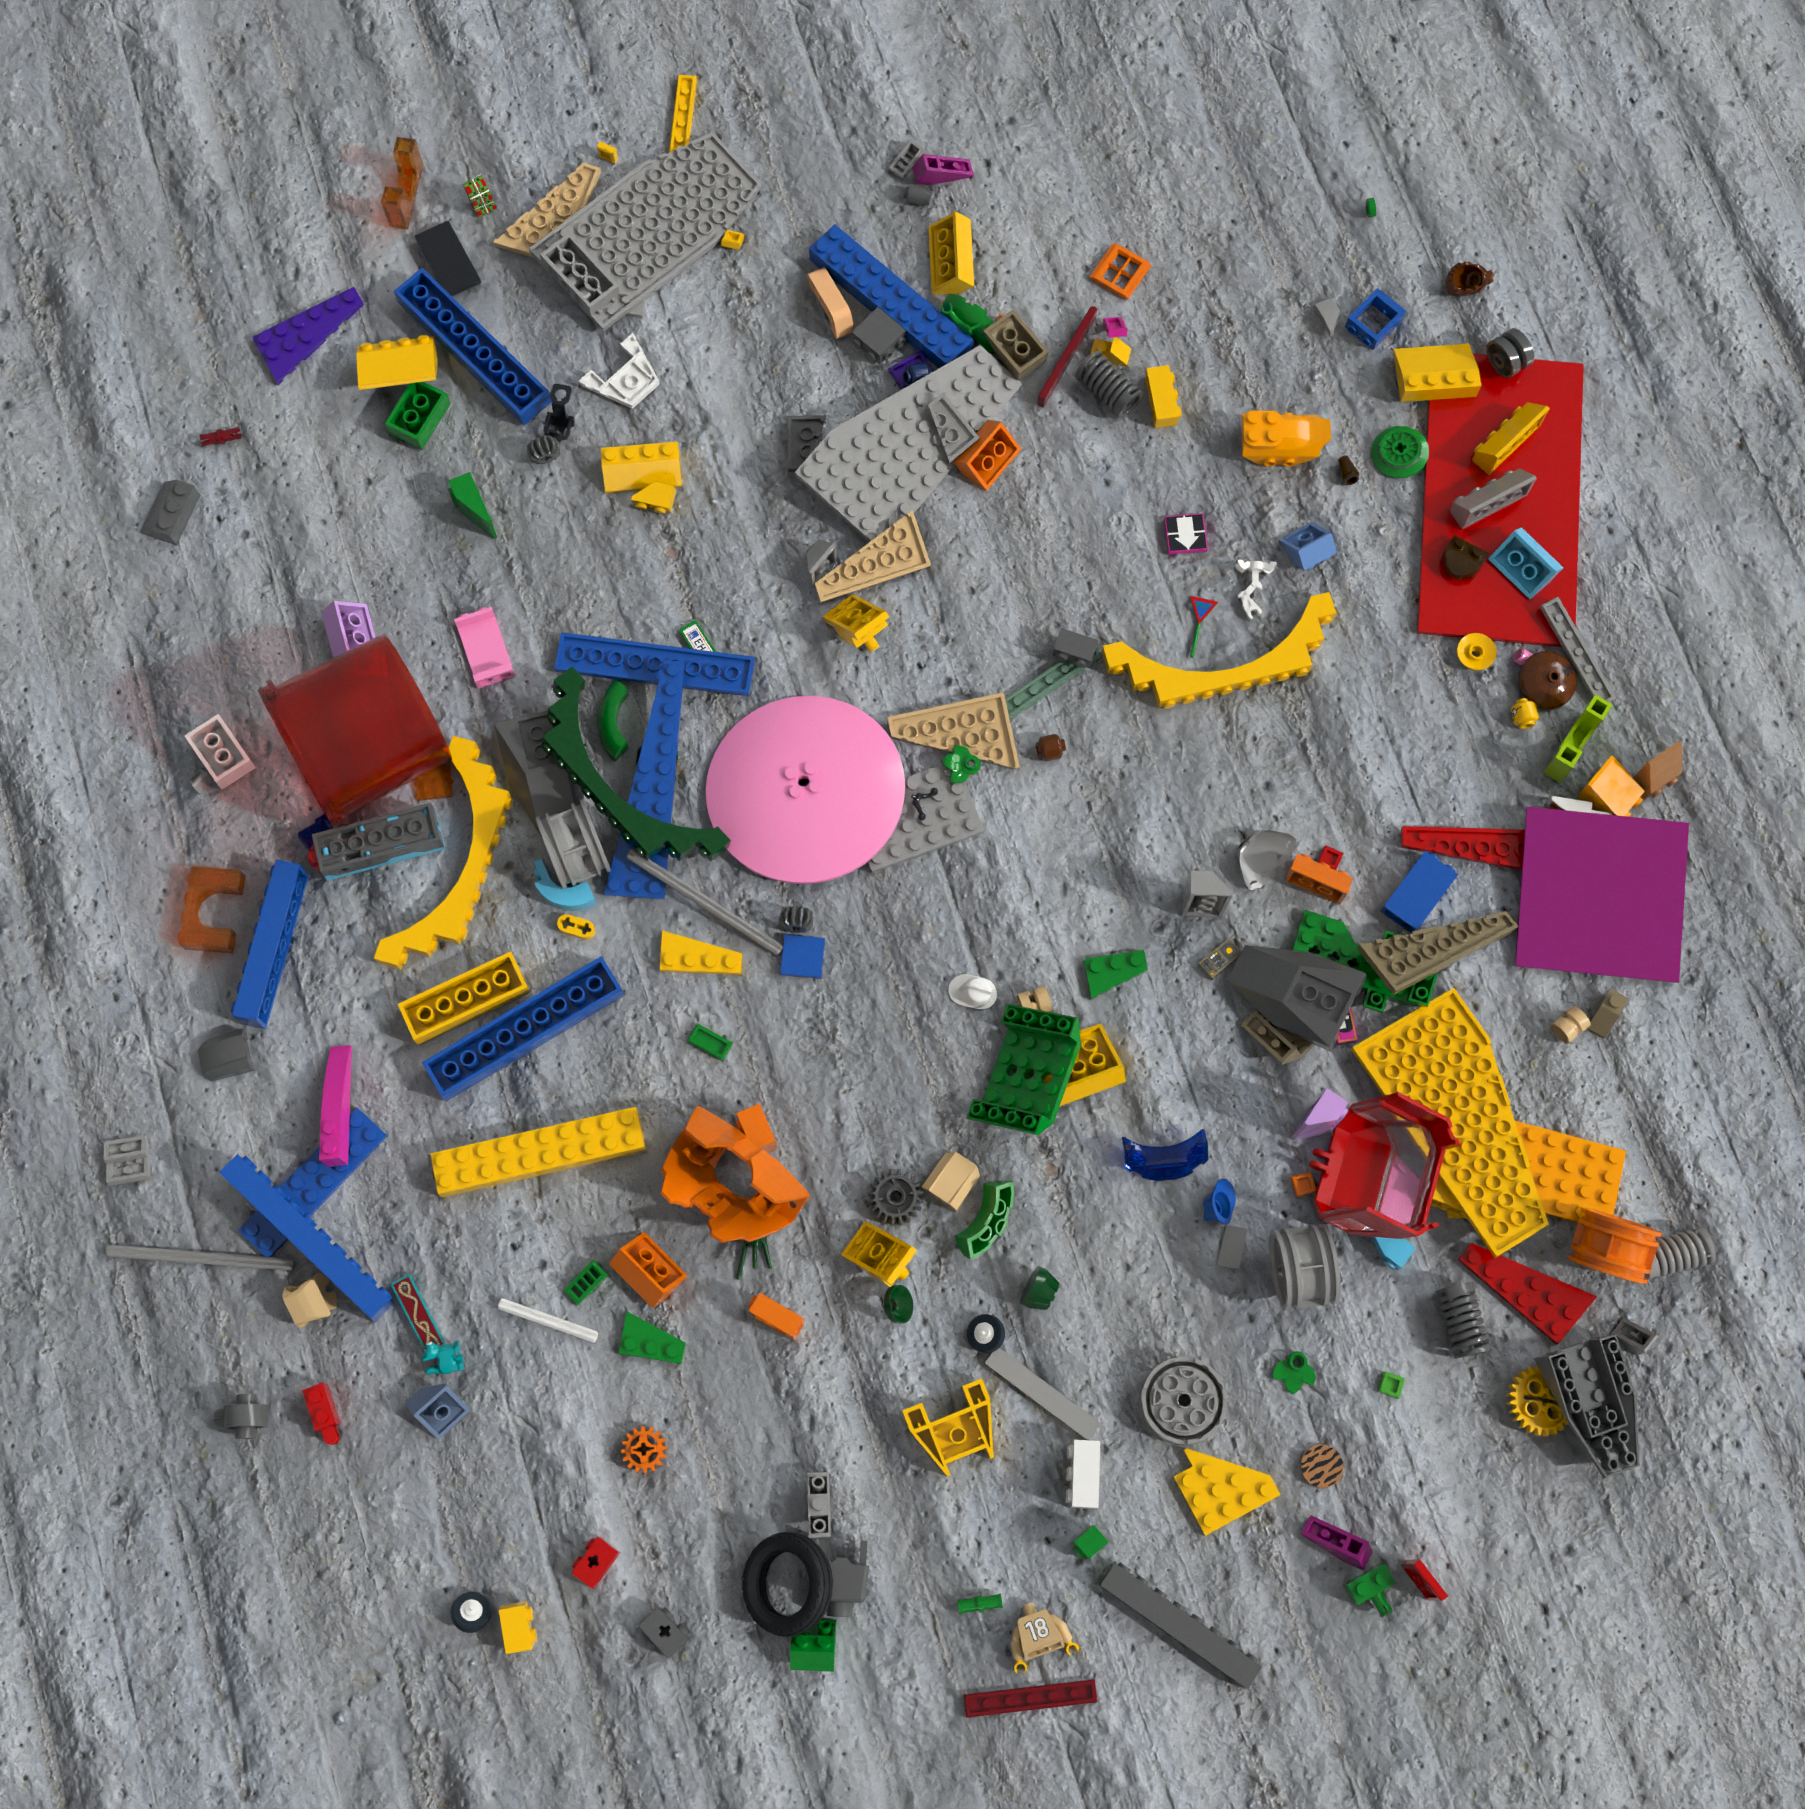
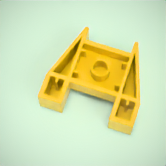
M982 1378L961 1386L968 1407L930 1422L923 1403L902 1410L910 1433L947 1477L950 1476L946 1464L985 1448L988 1458H994L990 1397Z

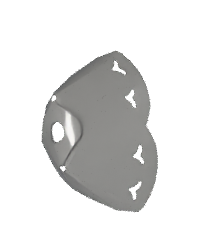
M1256 830L1239 845L1235 855L1249 890L1258 889L1271 879L1274 868L1283 865L1291 856L1295 848L1296 838L1288 833L1279 831ZM1291 841L1288 844V848H1286L1285 842ZM1277 854H1283V856H1281L1279 860H1277ZM1266 871L1267 873L1261 878V872Z

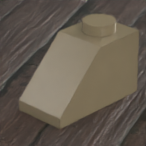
M1612 989L1606 991L1590 1019L1591 1026L1587 1030L1605 1038L1619 1018L1629 998Z

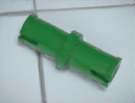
M1001 1593L984 1597L977 1595V1598L958 1600L959 1614L974 1611L982 1613L987 1609L1003 1608Z

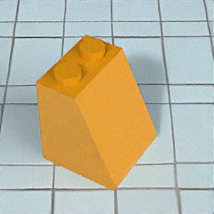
M1611 755L1577 797L1582 801L1592 802L1593 810L1629 817L1631 813L1628 811L1632 807L1637 808L1643 800L1641 795L1645 791L1616 758Z

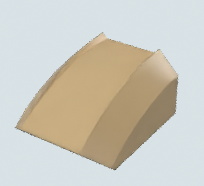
M957 1152L945 1153L923 1184L921 1190L931 1194L949 1206L951 1210L957 1212L980 1177L978 1167Z

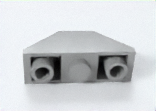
M829 1472L807 1473L809 1538H831Z

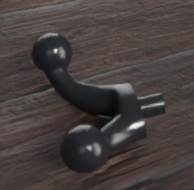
M932 788L930 793L927 794L918 792L916 796L914 794L911 795L913 799L912 804L919 813V820L923 821L926 818L919 803L920 799L937 795V788Z

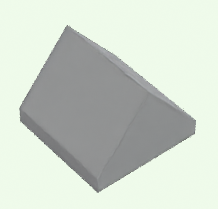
M199 769L187 783L201 794L214 779L205 770Z

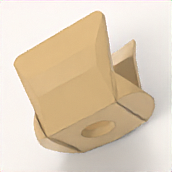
M319 1272L301 1285L286 1286L283 1290V1301L295 1325L300 1328H305L309 1321L330 1316V1310L337 1308L336 1292L326 1291L325 1287L329 1284L330 1280Z

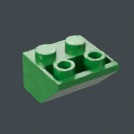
M821 1619L809 1631L791 1637L790 1670L834 1672L836 1620Z

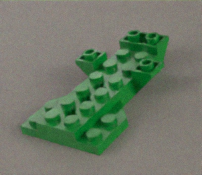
M1308 910L1303 911L1292 950L1308 952L1314 949L1317 953L1315 955L1329 960L1330 958L1328 957L1332 955L1337 959L1335 962L1350 967L1347 963H1355L1356 967L1354 969L1366 973L1367 978L1361 989V992H1364L1362 1007L1383 1013L1387 1000L1405 1006L1428 1007L1438 972L1393 995L1357 949L1358 944L1354 942L1344 922ZM1385 931L1382 940L1392 938L1398 934Z

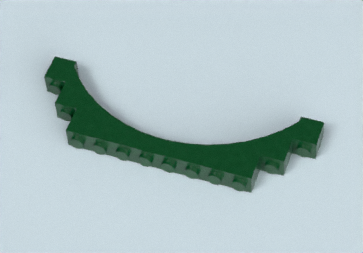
M573 667L554 679L553 692L561 699L548 708L547 719L555 728L542 737V748L546 754H551L555 758V763L560 769H564L568 773L569 779L582 788L581 791L584 796L592 799L596 809L608 817L611 826L617 827L620 830L623 839L635 847L634 849L638 856L644 857L648 861L666 847L668 854L672 858L681 861L698 848L700 855L711 862L729 848L731 840L718 826L714 829H695L673 825L646 815L620 798L596 771L582 741L578 720V701L580 692L584 690L585 680Z

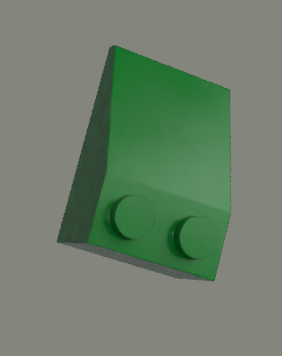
M468 472L448 480L451 488H448V492L455 508L459 507L464 516L493 539L497 538L471 473Z

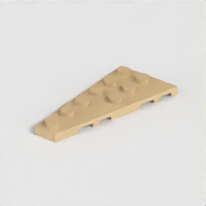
M913 510L817 581L814 585L820 603L930 567L931 563Z

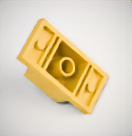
M854 594L822 616L826 623L835 628L841 640L856 648L865 644L869 652L879 647L874 635L888 626L885 620L889 618L885 610Z
M865 1221L843 1250L841 1256L857 1265L869 1276L891 1287L897 1278L904 1280L908 1276L909 1270L905 1266L911 1261L917 1250L906 1242Z

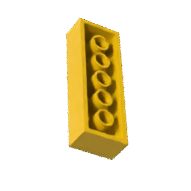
M510 951L399 1003L398 1007L413 1040L417 1045H421L531 993L514 955Z

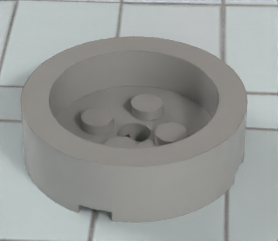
M1176 1357L1162 1362L1148 1374L1141 1387L1139 1405L1143 1420L1154 1435L1167 1443L1185 1446L1199 1443L1209 1438L1218 1430L1226 1415L1228 1398L1221 1377L1210 1365L1194 1358ZM1182 1394L1190 1398V1404L1187 1407L1179 1405L1178 1398Z

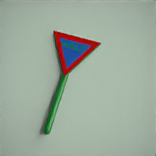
M1190 596L1197 618V626L1190 658H1193L1201 622L1218 602Z

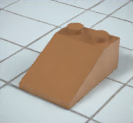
M1680 741L1676 742L1648 761L1633 777L1645 791L1641 795L1645 800L1650 796L1652 798L1657 797L1663 792V787L1667 785L1670 788L1679 781L1677 777L1682 773V743Z

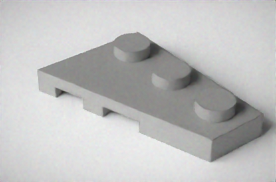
M944 393L928 404L948 460L951 463L979 440L980 437Z

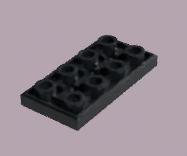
M449 220L415 235V239L439 284L451 296L481 283Z

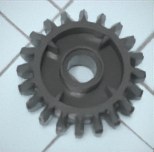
M890 1169V1176L887 1177L882 1172L883 1180L881 1181L876 1177L875 1182L878 1185H870V1188L875 1192H868V1196L874 1198L868 1200V1204H875L870 1209L872 1213L879 1211L875 1216L876 1219H879L882 1215L884 1216L882 1223L886 1224L889 1218L891 1219V1226H894L895 1220H898L899 1226H902L903 1218H905L907 1223H910L909 1215L914 1218L917 1217L914 1209L917 1211L922 1210V1207L917 1205V1203H924V1199L918 1197L923 1195L924 1191L916 1190L921 1187V1183L913 1184L916 1180L915 1176L907 1179L909 1176L908 1171L905 1172L903 1177L901 1176V1169L897 1170V1175H893V1170ZM892 1193H899L902 1199L899 1202H892L890 1195Z

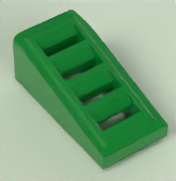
M592 1260L563 1291L578 1306L609 1276ZM592 1269L599 1275L597 1279L591 1274L590 1271ZM586 1275L594 1282L592 1285L584 1279ZM580 1281L588 1288L586 1291L578 1285ZM573 1287L582 1294L580 1297L571 1290Z

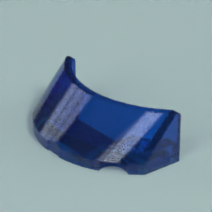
M1200 1129L1194 1136L1183 1142L1164 1147L1145 1146L1122 1137L1125 1168L1130 1172L1134 1171L1141 1174L1142 1178L1148 1180L1164 1181L1183 1178L1194 1173L1193 1169L1200 1164L1204 1165L1209 1160L1205 1129Z

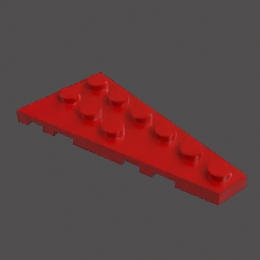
M1471 1243L1457 1259L1556 1345L1561 1342L1597 1298L1593 1294L1502 1255L1494 1258L1488 1249Z

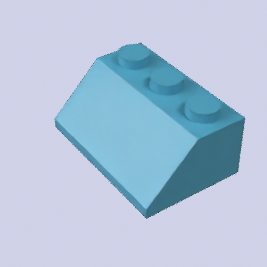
M1522 527L1513 531L1489 557V560L1529 599H1532L1563 569Z

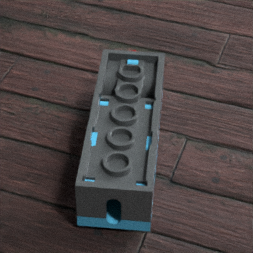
M430 802L312 834L314 843L308 851L307 857L310 866L320 871L329 881L446 848L437 812Z

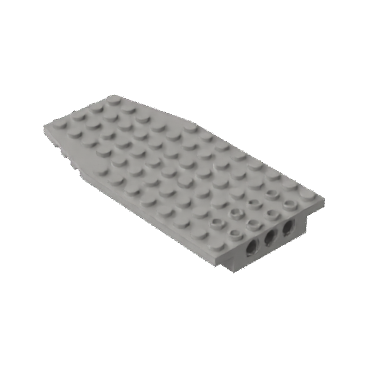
M712 132L691 141V144L684 147L679 146L675 151L668 154L665 152L658 155V158L654 160L644 161L531 246L529 252L604 332L716 246L723 238L725 232L731 228L762 188V183Z

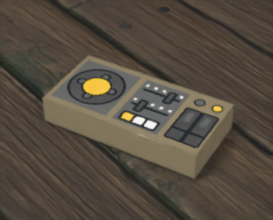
M1228 938L1200 961L1198 965L1212 980L1235 961L1242 951Z

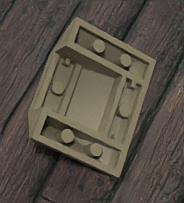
M1257 1009L1241 1024L1249 1034L1282 1064L1304 1057L1315 1046L1274 1026Z

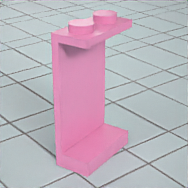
M483 607L478 609L477 612L465 613L454 619L478 689L515 677L492 607Z

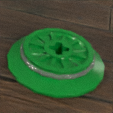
M1394 426L1385 429L1376 437L1372 444L1371 457L1375 467L1382 474L1392 478H1407L1417 474L1424 468L1429 458V446L1426 438L1419 431L1408 426Z

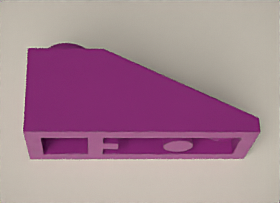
M922 154L912 166L916 183L933 185L974 176L970 159Z
M1310 1515L1301 1532V1535L1343 1562L1362 1571L1373 1553L1368 1541Z

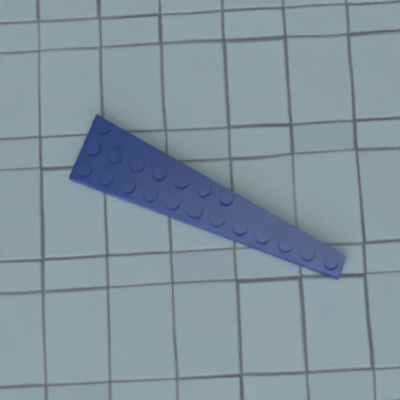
M664 660L628 804L650 817L672 824L685 662ZM620 832L604 895L665 900L666 883L627 859V854L635 847L630 842L627 843ZM665 847L650 860L668 871L669 854Z

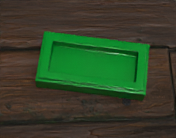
M698 1023L687 1040L688 1043L721 1061H724L733 1046V1042Z

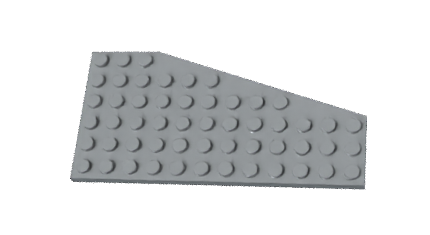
M979 345L832 429L794 472V475L870 542L913 510L915 513L955 465L953 461L950 463L928 404L944 393L975 433H977L987 420L994 419L1022 383Z

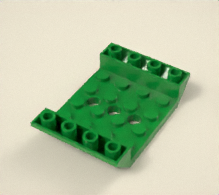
M1007 1004L1001 1023L1008 1030L982 1101L972 1100L966 1118L1038 1136L1055 1121L1080 1050L1079 1019L1077 1017ZM1017 1067V1072L1010 1076L1011 1069ZM1034 1071V1076L1027 1080L1028 1073ZM1051 1074V1080L1048 1083H1044L1046 1076Z

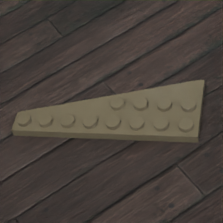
M1507 911L1486 915L1480 919H1467L1466 922L1456 924L1453 922L1448 926H1435L1412 931L1411 934L1400 936L1398 934L1389 939L1382 940L1380 938L1366 944L1362 942L1358 945L1357 949L1392 994L1395 995L1516 931L1519 926Z

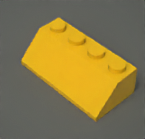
M955 211L928 226L932 294H961L974 287L971 219Z
M1528 402L1523 407L1519 406L1512 413L1513 417L1510 420L1506 418L1499 426L1500 429L1497 432L1494 430L1490 433L1485 444L1480 443L1474 449L1475 455L1472 461L1490 475L1540 427L1550 408Z
M678 442L601 448L605 493L643 490L654 482L682 487Z

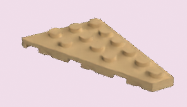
M582 163L575 172L567 176V179L561 185L555 186L546 194L545 198L540 199L531 211L525 212L516 220L515 224L509 226L501 237L495 238L494 246L533 257L529 252L531 246L589 204L600 177L601 168Z
M1004 692L887 717L892 738L953 753L954 746L960 745L966 747L971 755L978 757L981 761L1020 769Z

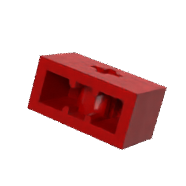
M599 1536L596 1540L592 1538L585 1547L588 1551L583 1558L579 1556L572 1565L574 1568L572 1574L591 1589L596 1588L621 1553ZM598 1556L599 1558L597 1559V1561L599 1562V1565H593L591 1567L590 1565L592 1564V1561L590 1560V1558H595Z

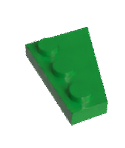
M626 1311L619 1354L682 1364L685 1342Z

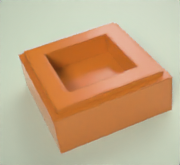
M1311 1172L1290 1177L1296 1198L1316 1193Z

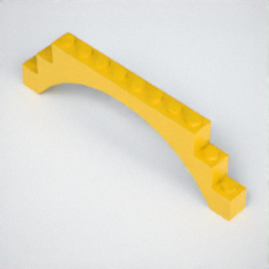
M1330 592L1311 596L1301 620L1285 640L1257 660L1233 669L1200 672L1164 666L1142 656L1122 641L1104 645L1101 654L1107 674L1113 673L1117 675L1127 670L1133 691L1139 690L1142 692L1152 687L1158 708L1164 707L1168 709L1178 703L1189 704L1195 701V699L1202 698L1205 700L1212 698L1216 694L1226 695L1236 689L1247 690L1253 685L1259 684V686L1269 684L1270 681H1284L1291 676L1297 675V677L1308 674L1312 667V662L1307 649L1314 651L1320 648L1324 641L1320 624L1326 625L1331 623L1336 615V610Z
M453 736L447 751V756L464 780L470 795L473 811V840L467 863L458 882L448 896L427 917L404 931L380 940L374 956V960L378 964L401 970L402 965H405L408 960L407 951L431 958L432 952L435 953L438 946L437 939L460 945L461 941L466 939L468 921L471 922L473 919V907L475 902L479 901L481 895L479 889L481 884H484L486 881L487 866L492 864L494 846L497 847L499 844V832L505 826V814L507 810L511 809L513 802L509 791L491 786L494 785L496 780L493 767L475 762L480 755V749L475 741Z

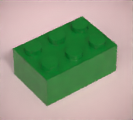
M425 382L410 383L385 422L389 435L423 450L451 404L447 393Z

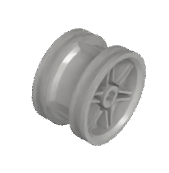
M1320 1223L1318 1228L1314 1224L1282 1228L1280 1233L1277 1229L1271 1230L1269 1235L1270 1265L1275 1292L1282 1310L1288 1311L1291 1306L1295 1310L1306 1307L1325 1306L1329 1302L1332 1305L1339 1303L1341 1293L1339 1264L1334 1240L1327 1224Z

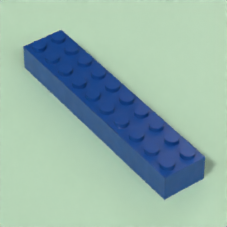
M834 224L809 248V259L819 269L825 267L831 278L868 310L874 311L879 307L906 330V342L918 352L921 351L937 368H941L973 349V339L963 332L837 225Z
M423 268L394 290L397 302L431 336H434V339L523 426L552 402L549 390Z
M601 956L423 1061L422 1064L440 1095L447 1102L625 996L624 992Z
M237 1154L219 1173L368 1317L376 1322L393 1305L390 1301L392 1296L382 1286L378 1289L375 1286L377 1282L368 1272L362 1274L360 1272L362 1267L352 1257L347 1259L345 1257L347 1253L337 1243L332 1245L330 1243L332 1238L322 1228L319 1230L315 1229L317 1224L306 1213L302 1216L300 1214L302 1210L293 1200L290 1199L287 1202L285 1200L287 1195L276 1184L272 1187L270 1185L272 1181L261 1170L256 1172L257 1166L246 1155L242 1158Z

